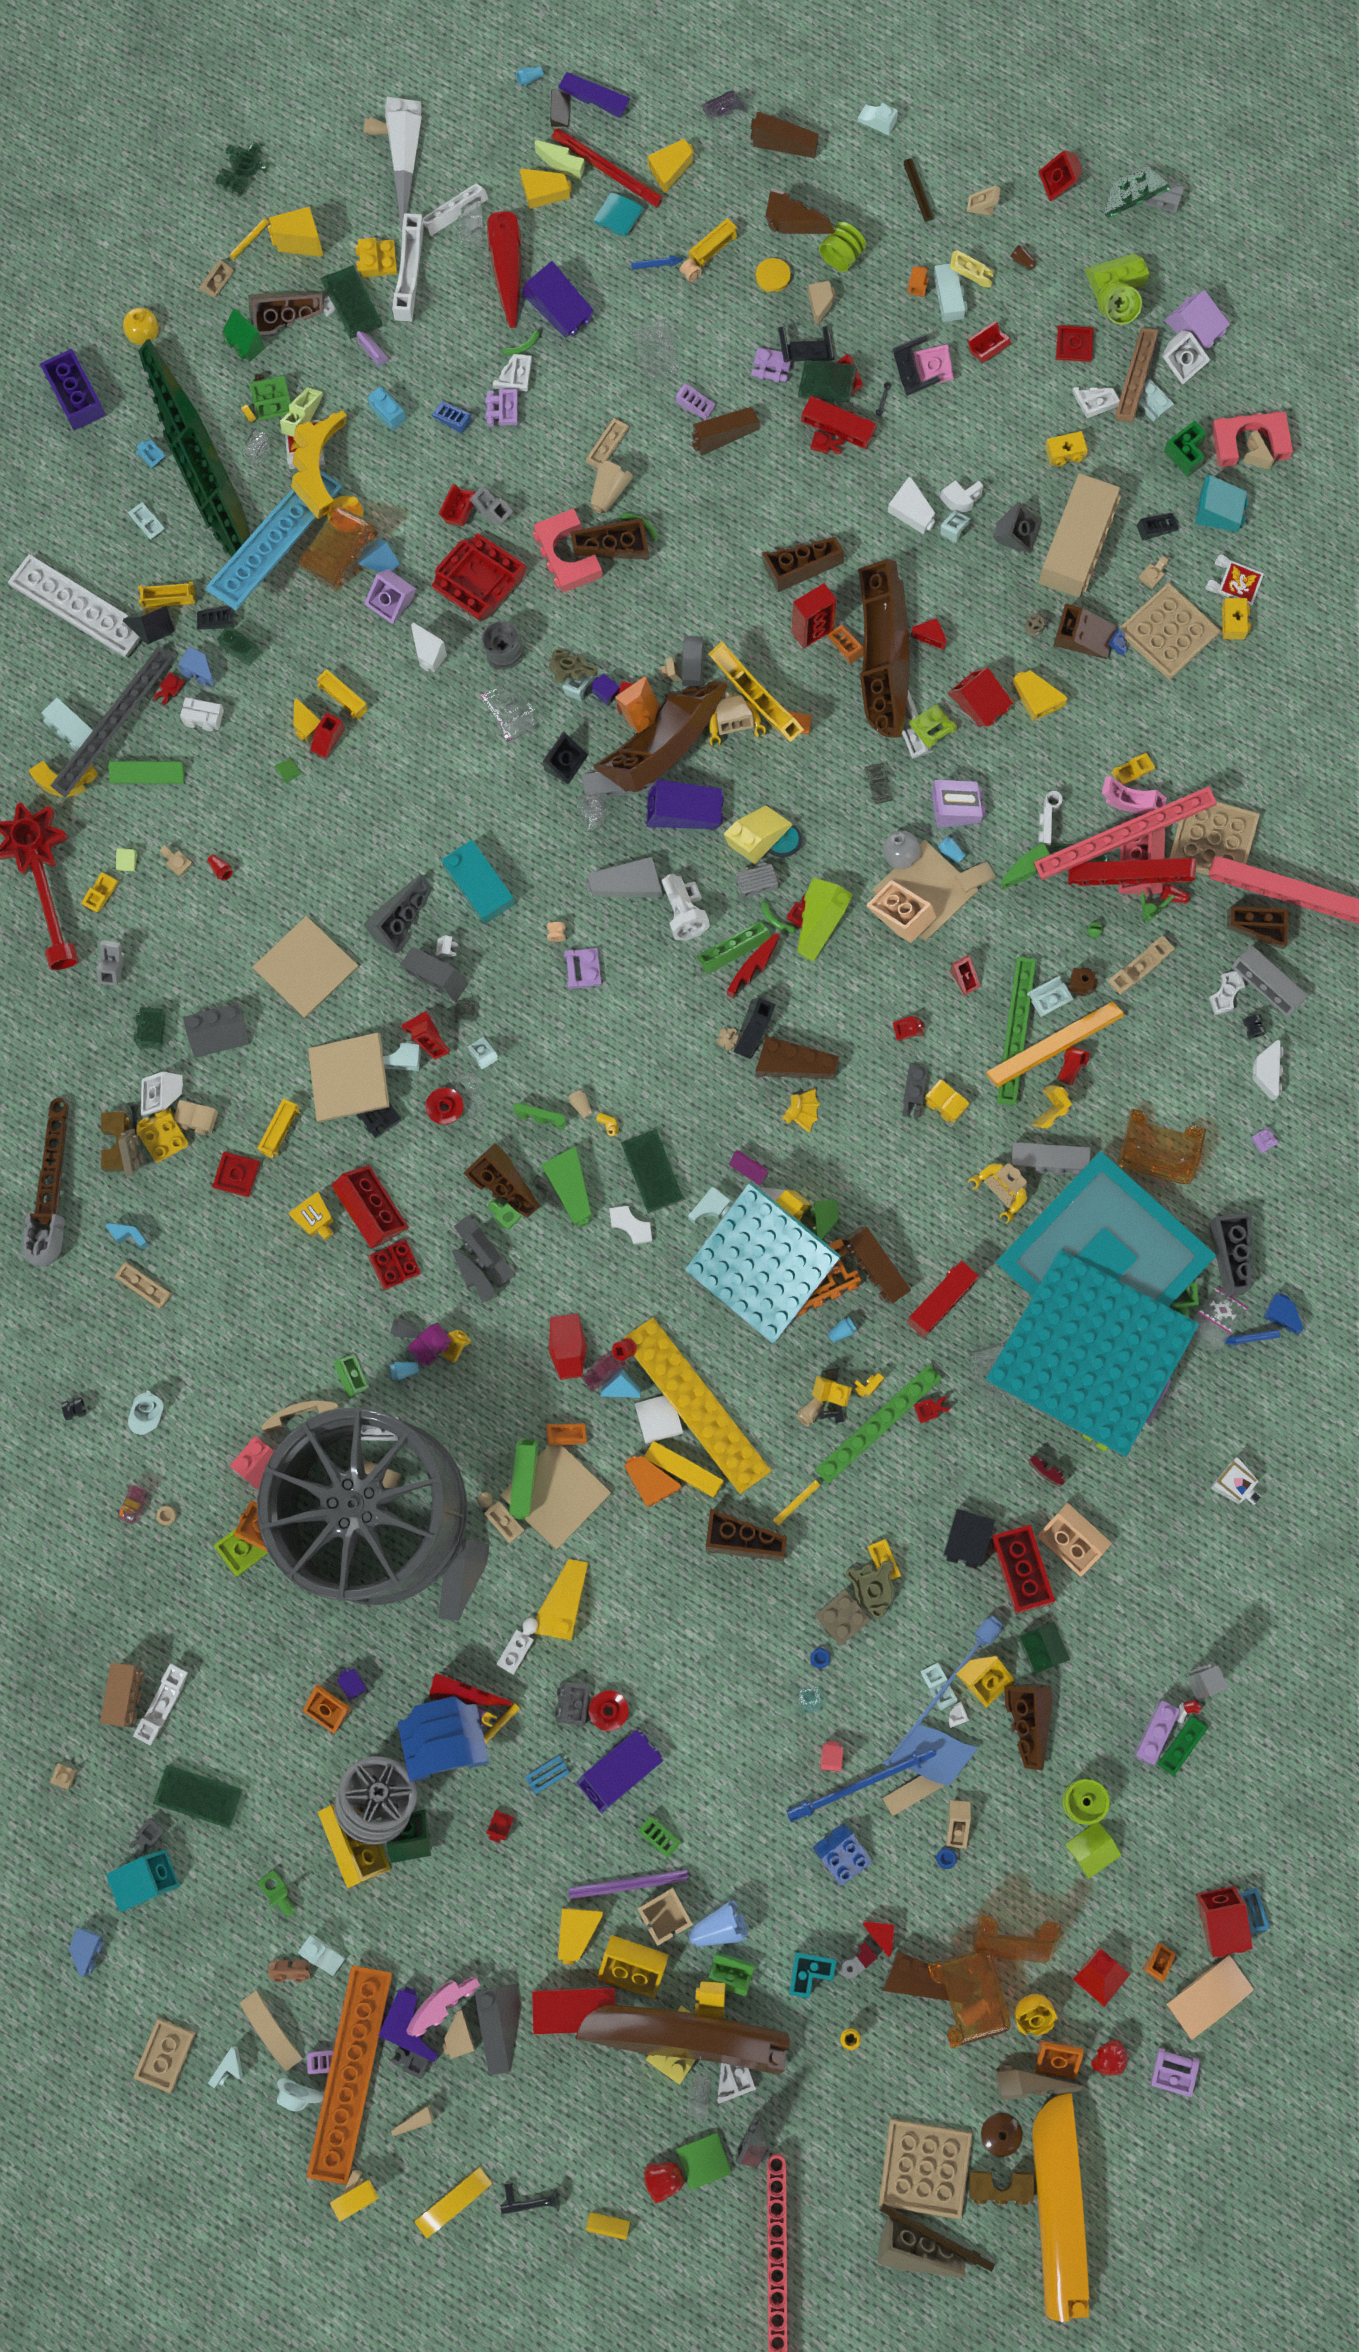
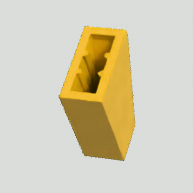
M685 138L647 156L648 167L664 193L671 188L693 162L694 149L691 144L687 143Z
M519 169L529 209L570 199L572 186L570 180H566L565 174Z
M1031 670L1020 672L1014 677L1012 685L1033 721L1066 706L1067 697Z
M562 1908L558 1960H562V1964L574 1965L575 1961L580 1960L603 1916V1911Z

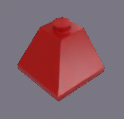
M1063 150L1038 171L1049 201L1056 199L1079 180L1082 167L1077 154Z
M1097 1947L1072 1980L1105 2007L1130 1974L1105 1951Z

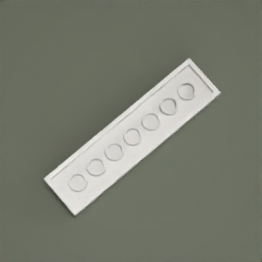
M28 554L8 581L11 587L125 658L130 655L141 640L123 622V618L128 617V615Z

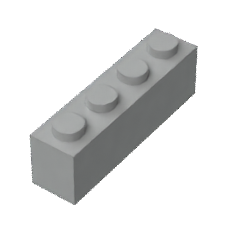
M588 771L582 775L586 801L638 793L622 789L600 772ZM658 777L654 782L644 786L639 792L649 791L658 780Z
M1252 945L1231 966L1287 1018L1308 997L1302 989Z
M1013 1142L1011 1146L1010 1164L1017 1168L1020 1173L1026 1172V1170H1034L1036 1174L1052 1171L1054 1175H1065L1066 1172L1077 1176L1090 1162L1089 1147Z
M1211 1663L1189 1671L1191 1675L1186 1677L1196 1699L1210 1697L1229 1688L1219 1666L1212 1667Z

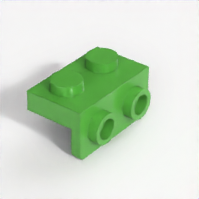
M716 1952L707 1982L725 1983V1990L746 1997L755 1965Z

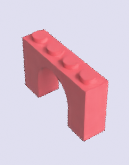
M1286 412L1257 413L1245 417L1239 415L1227 419L1222 417L1213 421L1211 430L1218 467L1234 466L1237 464L1239 455L1236 436L1241 432L1257 430L1267 439L1270 454L1274 461L1290 459L1293 449Z
M574 508L534 524V532H532L535 542H539L541 545L539 550L542 557H546L548 560L546 565L549 573H553L555 576L553 578L554 584L557 589H561L562 593L603 577L602 569L595 555L569 563L560 560L554 553L557 543L571 536L570 531L581 529V523Z

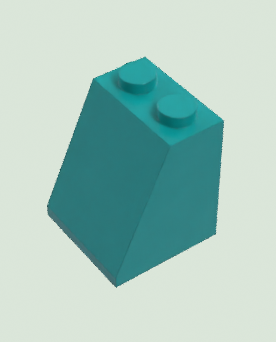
M1206 475L1200 492L1195 524L1238 532L1240 526H1243L1246 515H1243V510H1246L1249 499H1246L1247 491L1213 476Z
M166 1849L142 1856L106 1874L120 1913L180 1887Z

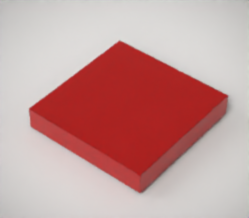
M1058 325L1056 360L1091 362L1094 327Z
M223 1151L212 1188L249 1198L260 1161Z

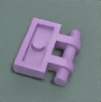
M757 347L754 366L760 367V369H752L751 376L758 377L761 380L764 378L771 379L777 383L779 381L787 382L788 375L781 374V372L789 373L791 361L784 362L782 352ZM766 369H772V370H776V371H775V373H774V372H769V371H765V370H766Z
M499 389V396H494V391H487V397L485 398L487 426H494L495 419H499L500 426L517 425V389ZM496 404H499V411H494Z

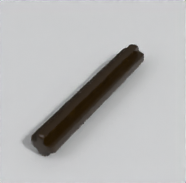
M912 158L905 159L904 167L925 222L931 221L934 215Z

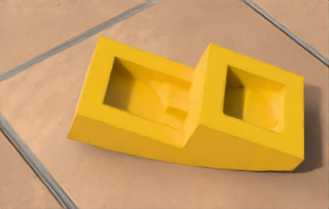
M1144 753L1132 758L1128 763L1114 768L1111 773L1118 782L1126 785L1150 773L1155 769V766L1148 754Z
M101 872L93 888H89L81 904L98 913L119 881Z
M368 2179L331 2201L330 2205L340 2222L373 2203L379 2197Z

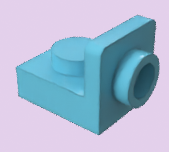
M151 439L147 442L143 440L137 446L138 450L135 453L137 456L140 455L151 468L166 456Z

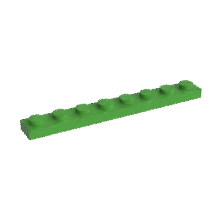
M1017 957L1002 1063L1023 1052L1031 999L1027 993L1032 991L1036 959ZM1020 1075L998 1087L996 1103L1016 1105Z
M930 1365L925 1367L825 1459L815 1471L829 1484L938 1384L942 1377Z

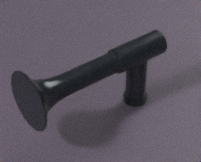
M841 1368L823 1370L822 1372L827 1374L829 1380L837 1382V1374ZM833 1403V1410L820 1411L819 1418L835 1417V1423L844 1422L842 1406Z
M513 2183L504 2184L507 2204L500 2206L501 2214L545 2206L554 2207L558 2212L560 2210L557 2189L554 2190L552 2195L545 2198L515 2202Z

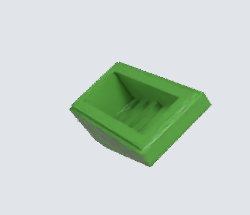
M652 1816L638 1830L644 1838L667 1858L681 1844L675 1836ZM654 1823L656 1826L647 1834L645 1831ZM660 1829L661 1833L653 1840L651 1837ZM666 1834L668 1837L659 1845L657 1842ZM672 1839L674 1843L668 1848L667 1851L664 1850L663 1848Z

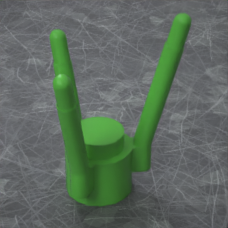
M1142 891L1141 907L1143 908L1142 916L1145 918V922L1148 923L1154 919L1157 913L1174 898V895L1169 896L1163 903L1156 906L1153 903H1146L1145 892Z

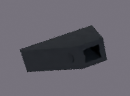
M760 997L751 1000L733 1050L734 1053L751 1059L770 1022L776 1004Z

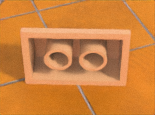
M1066 1503L1037 1535L1047 1547L1080 1577L1112 1544L1069 1503Z

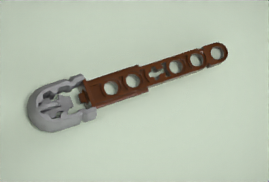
M62 1098L53 1099L49 1106L48 1116L50 1118L47 1121L35 1214H27L25 1219L27 1226L24 1228L22 1250L26 1259L31 1264L46 1266L55 1262L62 1249V1229L65 1225V1219L57 1214L63 1174L62 1163L67 1130L66 1119H68L69 1105ZM58 1103H63V1109L59 1112H56V1105ZM56 1121H61V1127L54 1130L53 1124ZM54 1139H58L59 1145L51 1148V1142ZM54 1158L56 1162H53L52 1165L49 1164V1161H52ZM53 1175L55 1178L54 1182L49 1185L46 1184L47 1177ZM52 1194V1200L49 1203H44L45 1195ZM38 1222L42 1225H49L50 1223V1233L48 1230H39Z

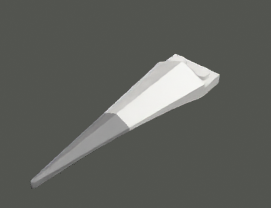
M386 97L385 118L395 176L400 227L402 230L404 213H407L422 118L421 102Z

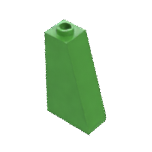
M574 1146L541 1164L574 1226L577 1227L579 1225L583 1227L590 1223L589 1219L592 1216L577 1149Z
M520 1438L516 1444L509 1515H514L515 1519H525V1517H529L531 1514L540 1440Z

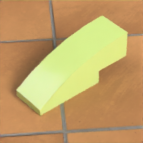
M535 140V151L542 160L559 172L581 180L585 169L583 158L570 155L569 148Z
M307 387L289 405L290 412L280 421L281 433L294 437L295 428L299 424H304L312 419L322 399L323 392Z

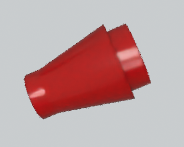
M215 854L208 857L207 862L217 879L226 881L232 876L233 870L229 864L218 858Z
M1164 884L1163 892L1160 893V899L1164 901L1169 896L1174 895V898L1170 901L1174 903L1187 904L1190 896L1189 893L1171 884Z

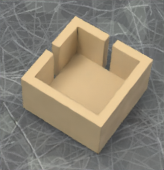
M674 1888L637 1908L645 1925L651 1923L652 1927L648 1930L657 1946L674 1936L672 1931L675 1930L676 1934L693 1925Z

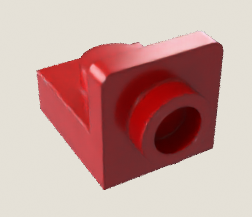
M910 1016L892 1022L897 1041L914 1036H924V1023L918 1017Z
M495 1810L489 1828L486 1831V1834L490 1835L489 1839L498 1843L501 1840L506 1841L514 1817Z

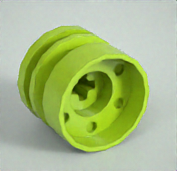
M839 222L834 227L835 232L828 235L819 245V252L827 264L840 272H846L855 262V258H858L866 249V241L855 227L846 222Z
M1114 280L1102 287L1098 294L1097 304L1104 316L1115 324L1124 325L1137 318L1142 308V298L1137 290L1124 281Z

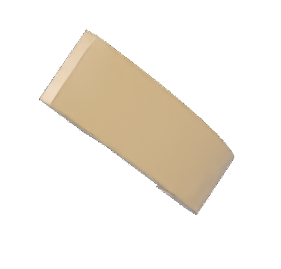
M1162 935L1147 950L1123 970L1121 969L1107 982L1121 995L1158 966L1175 948Z
M307 1401L294 1404L274 1414L261 1427L264 1432H269L284 1427L282 1419L318 1409L319 1414L340 1409V1407L336 1403L327 1401Z
M257 1990L240 2002L255 2031L285 2071L303 2059L272 2016L268 2006Z

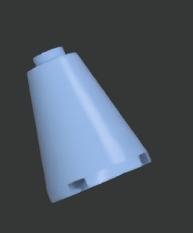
M733 1900L729 1901L693 1925L691 1932L688 1933L691 1943L697 1947L746 1941L747 1938L745 1936L748 1935L746 1924L742 1914L739 1915L736 1911V1908H739L736 1902Z

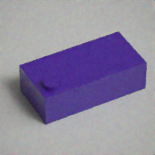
M73 349L40 363L73 430L106 416Z

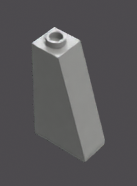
M652 857L588 873V880L585 881L587 892L591 891L592 897H662V890Z

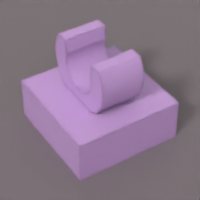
M1268 1127L1251 1137V1140L1261 1154L1278 1144V1141Z

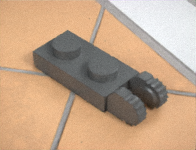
M909 1064L903 1099L904 1108L902 1116L907 1117L908 1105L910 1103L916 1104L914 1118H919L928 1072L927 1067Z

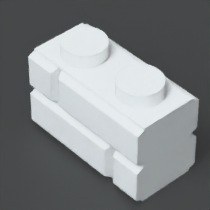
M186 697L180 718L184 725L190 728L200 726L206 731L219 730L224 709L221 704Z

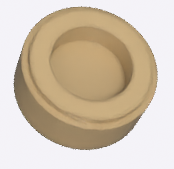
M163 1506L157 1511L156 1518L160 1524L169 1526L176 1521L177 1513L174 1508Z

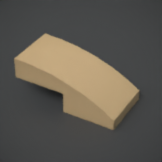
M988 862L979 864L956 875V880L964 893L997 878Z

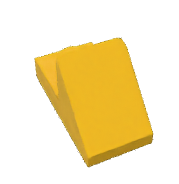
M816 1376L812 1395L820 1402L829 1401L847 1407L852 1387Z

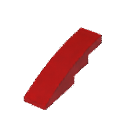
M775 933L746 960L727 989V996L734 999L741 983L749 985L756 969L764 972L779 941L778 933Z

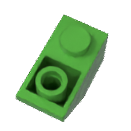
M837 1200L814 1201V1207H810L811 1219H815L816 1225L812 1226V1232L822 1241L839 1221Z

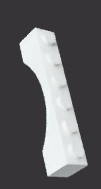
M404 213L400 271L392 307L394 319L397 321L412 322L424 231L421 214Z

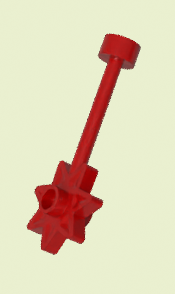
M19 802L16 804L14 821H0V834L5 838L0 844V860L16 858L17 868L22 875H26L32 868L53 945L45 950L47 963L50 970H63L75 966L79 960L75 945L73 943H64L43 863L51 867L56 865L51 848L66 841L68 836L65 831L51 827L55 812L50 806L32 815L24 804Z

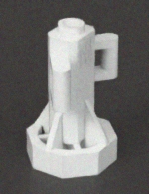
M676 874L667 875L666 878L662 879V884L674 911V918L670 922L674 939L687 941L701 936L710 927L705 910H700L692 904L702 899L696 882L684 884L681 876H676ZM691 889L693 896L689 897L687 890Z

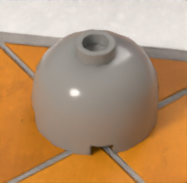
M896 831L885 840L883 853L886 862L891 867L905 869L911 867L912 863L919 860L921 848L913 834L907 831Z

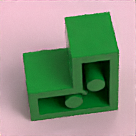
M1195 420L1169 439L1164 450L1167 456L1187 477L1202 466L1205 458L1198 447L1203 444L1207 433Z

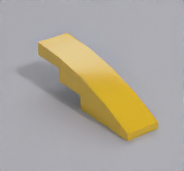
M654 1441L644 1456L650 1463L713 1498L716 1497L724 1483L722 1479Z

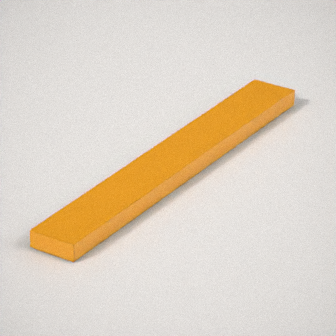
M1112 1001L986 1072V1075L998 1088L1124 1017V1013Z

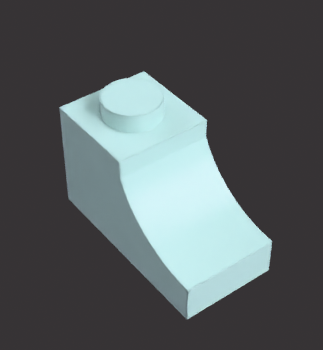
M884 103L878 107L865 104L858 117V122L889 135L897 122L898 110Z
M414 1041L401 1043L400 1048L395 1053L383 1056L385 1069L419 1071L421 1047Z
M712 1186L688 1215V1219L695 1224L698 1220L707 1216H715L718 1219L721 1215L724 1217L731 1208L729 1207L730 1200Z
M310 1935L298 1952L310 1963L323 1969L331 1976L335 1975L345 1961L343 1956L315 1935Z

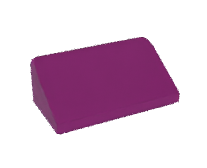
M736 1150L729 1165L758 1185H761L768 1175V1170L740 1151Z

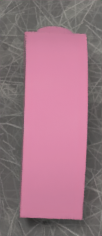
M1112 776L1105 777L1102 787V795L1106 797V803L1119 810L1144 815L1166 804L1167 798L1158 790L1139 791L1130 789Z

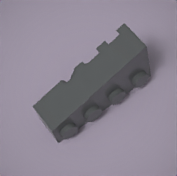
M1252 1212L1218 1216L1209 1222L1225 1297L1244 1295L1251 1289L1250 1255L1252 1247H1250L1252 1236Z

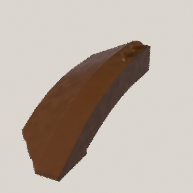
M712 681L708 682L707 686L697 689V686L682 689L680 694L671 692L664 694L666 699L659 706L654 723L642 732L636 733L620 748L594 764V769L624 790L632 792L641 791L644 786L654 782L657 777L673 766L697 740L728 686L727 682Z

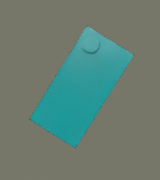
M470 840L441 859L444 869L484 925L515 905L513 896L473 840Z

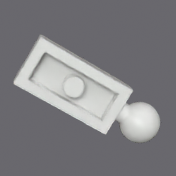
M528 1618L523 1622V1632L515 1631L496 1664L513 1675L534 1641L533 1638L529 1637L530 1634L538 1630V1622L534 1618Z

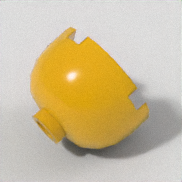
M134 308L125 315L123 330L130 342L143 345L147 339L154 340L157 337L159 324L155 315L150 310Z
M1030 1994L1019 2000L1015 2008V2021L1019 2031L1024 2035H1028V2032L1034 2033V2036H1039L1047 2033L1055 2026L1054 2021L1055 2019L1057 2020L1055 2009L1051 2001L1043 1995Z

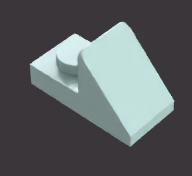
M954 510L942 523L941 535L956 543L962 530L968 525L971 518Z
M583 676L579 680L568 678L563 684L565 695L582 701L585 689L592 682L593 676Z
M484 1037L467 1046L481 1069L498 1060L496 1052Z
M236 2046L230 2048L208 2082L213 2088L218 2087L219 2084L223 2086L229 2077L227 2072H230L238 2079L243 2078L239 2051Z

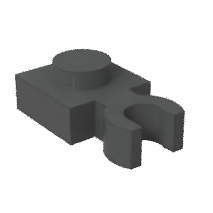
M149 1818L136 1833L140 1838L132 1841L129 1848L132 1849L138 1844L140 1850L137 1852V1855H142L146 1850V1845L148 1844L150 1847H153L166 1831L152 1818Z
M396 2048L395 2051L401 2054V2059L396 2060L392 2058L391 2062L396 2065L404 2064L402 2071L422 2079L430 2060L413 2052H410L408 2056L402 2048Z

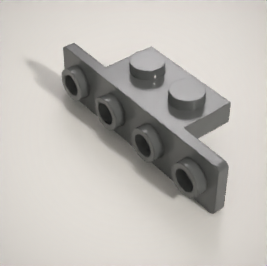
M469 1215L454 1226L466 1242L463 1244L469 1253L474 1252L477 1256L475 1260L481 1268L485 1267L500 1286L515 1275Z

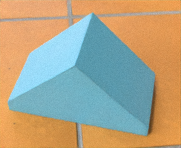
M623 1369L607 1381L601 1389V1396L640 1398L641 1387Z

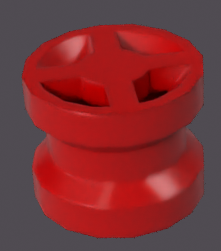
M631 1338L622 1339L615 1342L612 1346L614 1357L620 1361L634 1356L637 1352V1346Z

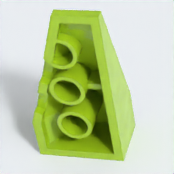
M817 878L812 879L805 893L804 901L806 903L805 911L802 913L803 925L799 935L798 954L814 962L844 914L853 895L852 893L837 884Z

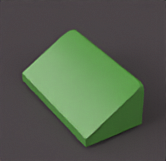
M355 1354L340 1358L334 1363L348 1398L370 1389Z

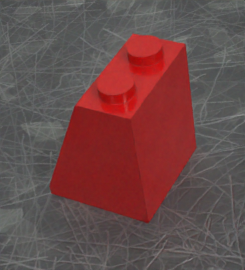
M988 667L974 670L947 692L979 727L991 726L996 721L995 718L1010 710L1009 706L1013 704Z
M1235 1886L1195 1894L1208 1950L1212 1957H1224L1227 1954L1244 1953L1247 1950L1253 1949L1246 1904Z

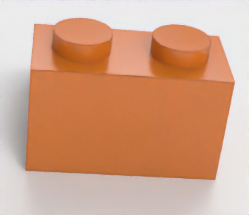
M643 677L615 697L627 723L637 733L642 732L654 723L660 706L647 678Z

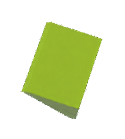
M1099 1822L1092 1824L1064 1844L1088 1879L1121 1856L1113 1839Z

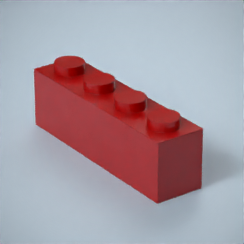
M810 396L801 413V422L865 450L876 429V424L872 420L861 418L854 412H847L839 406L826 403L818 397Z

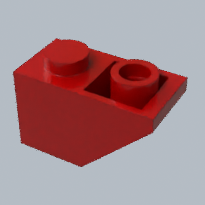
M326 712L316 727L310 751L327 759L345 730L342 720Z

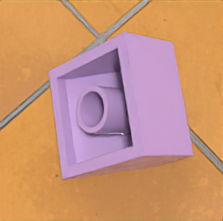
M387 569L376 574L364 605L394 624L411 603L417 589Z

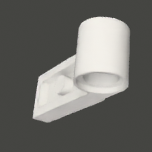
M1051 791L1046 795L1043 813L1039 814V825H1042V831H1039L1038 842L1044 843L1047 849L1051 845L1052 813L1057 812L1062 803V795L1057 791ZM1049 800H1055L1057 804L1052 805L1049 803Z

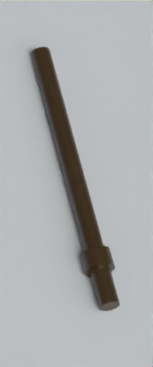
M882 2203L879 2211L967 2258L969 2263L975 2266L978 2264L990 2272L994 2269L995 2264L981 2257V2254L975 2250L970 2251Z

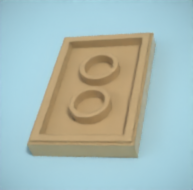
M157 2018L133 2079L171 2094L196 2033Z

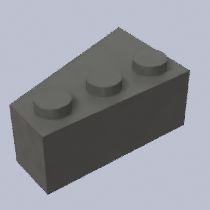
M412 947L400 964L408 974L426 985L428 983L437 988L436 991L441 994L442 992L447 993L455 1003L468 985L459 974L458 967L452 963H444V960L436 955L434 957L430 956V953L423 948L419 950Z

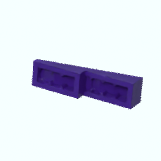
M568 72L565 73L558 86L559 89L587 104L591 102L619 118L622 117L630 100L629 97Z

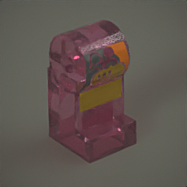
M130 1484L124 1503L120 1508L118 1519L134 1525L150 1492Z

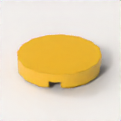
M765 259L756 268V282L766 292H779L785 289L790 282V268L781 259Z

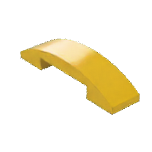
M481 2167L477 2168L446 2196L414 2221L427 2239L491 2186L492 2182Z

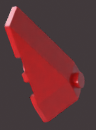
M437 1673L433 1677L429 1697L433 1698L432 1701L456 1697L466 1705H513L512 1701Z

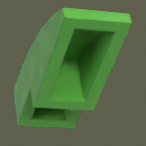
M1044 843L1024 854L1010 868L1001 882V890L1035 876L1037 869L1034 862L1050 855Z

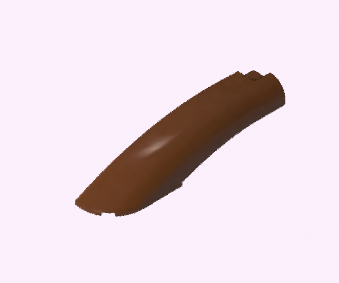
M885 559L858 569L864 615V656L860 681L864 711L870 726L882 736L899 738L902 737L908 698V620L903 580L898 577L897 561Z

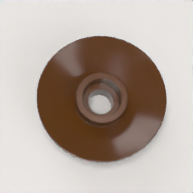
M1005 2113L994 2114L987 2118L982 2126V2143L995 2156H1009L1016 2152L1021 2145V2126L1011 2115ZM1000 2132L1006 2133L1005 2139H999Z

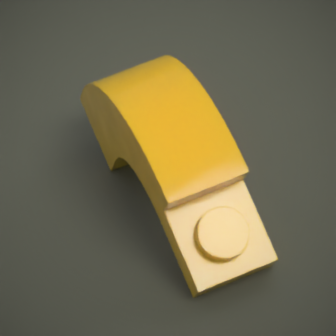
M44 760L28 770L35 782L44 791L63 797L50 786L58 775L49 769ZM92 764L66 797L85 792L86 788L83 784L91 783L95 780V776L98 773Z

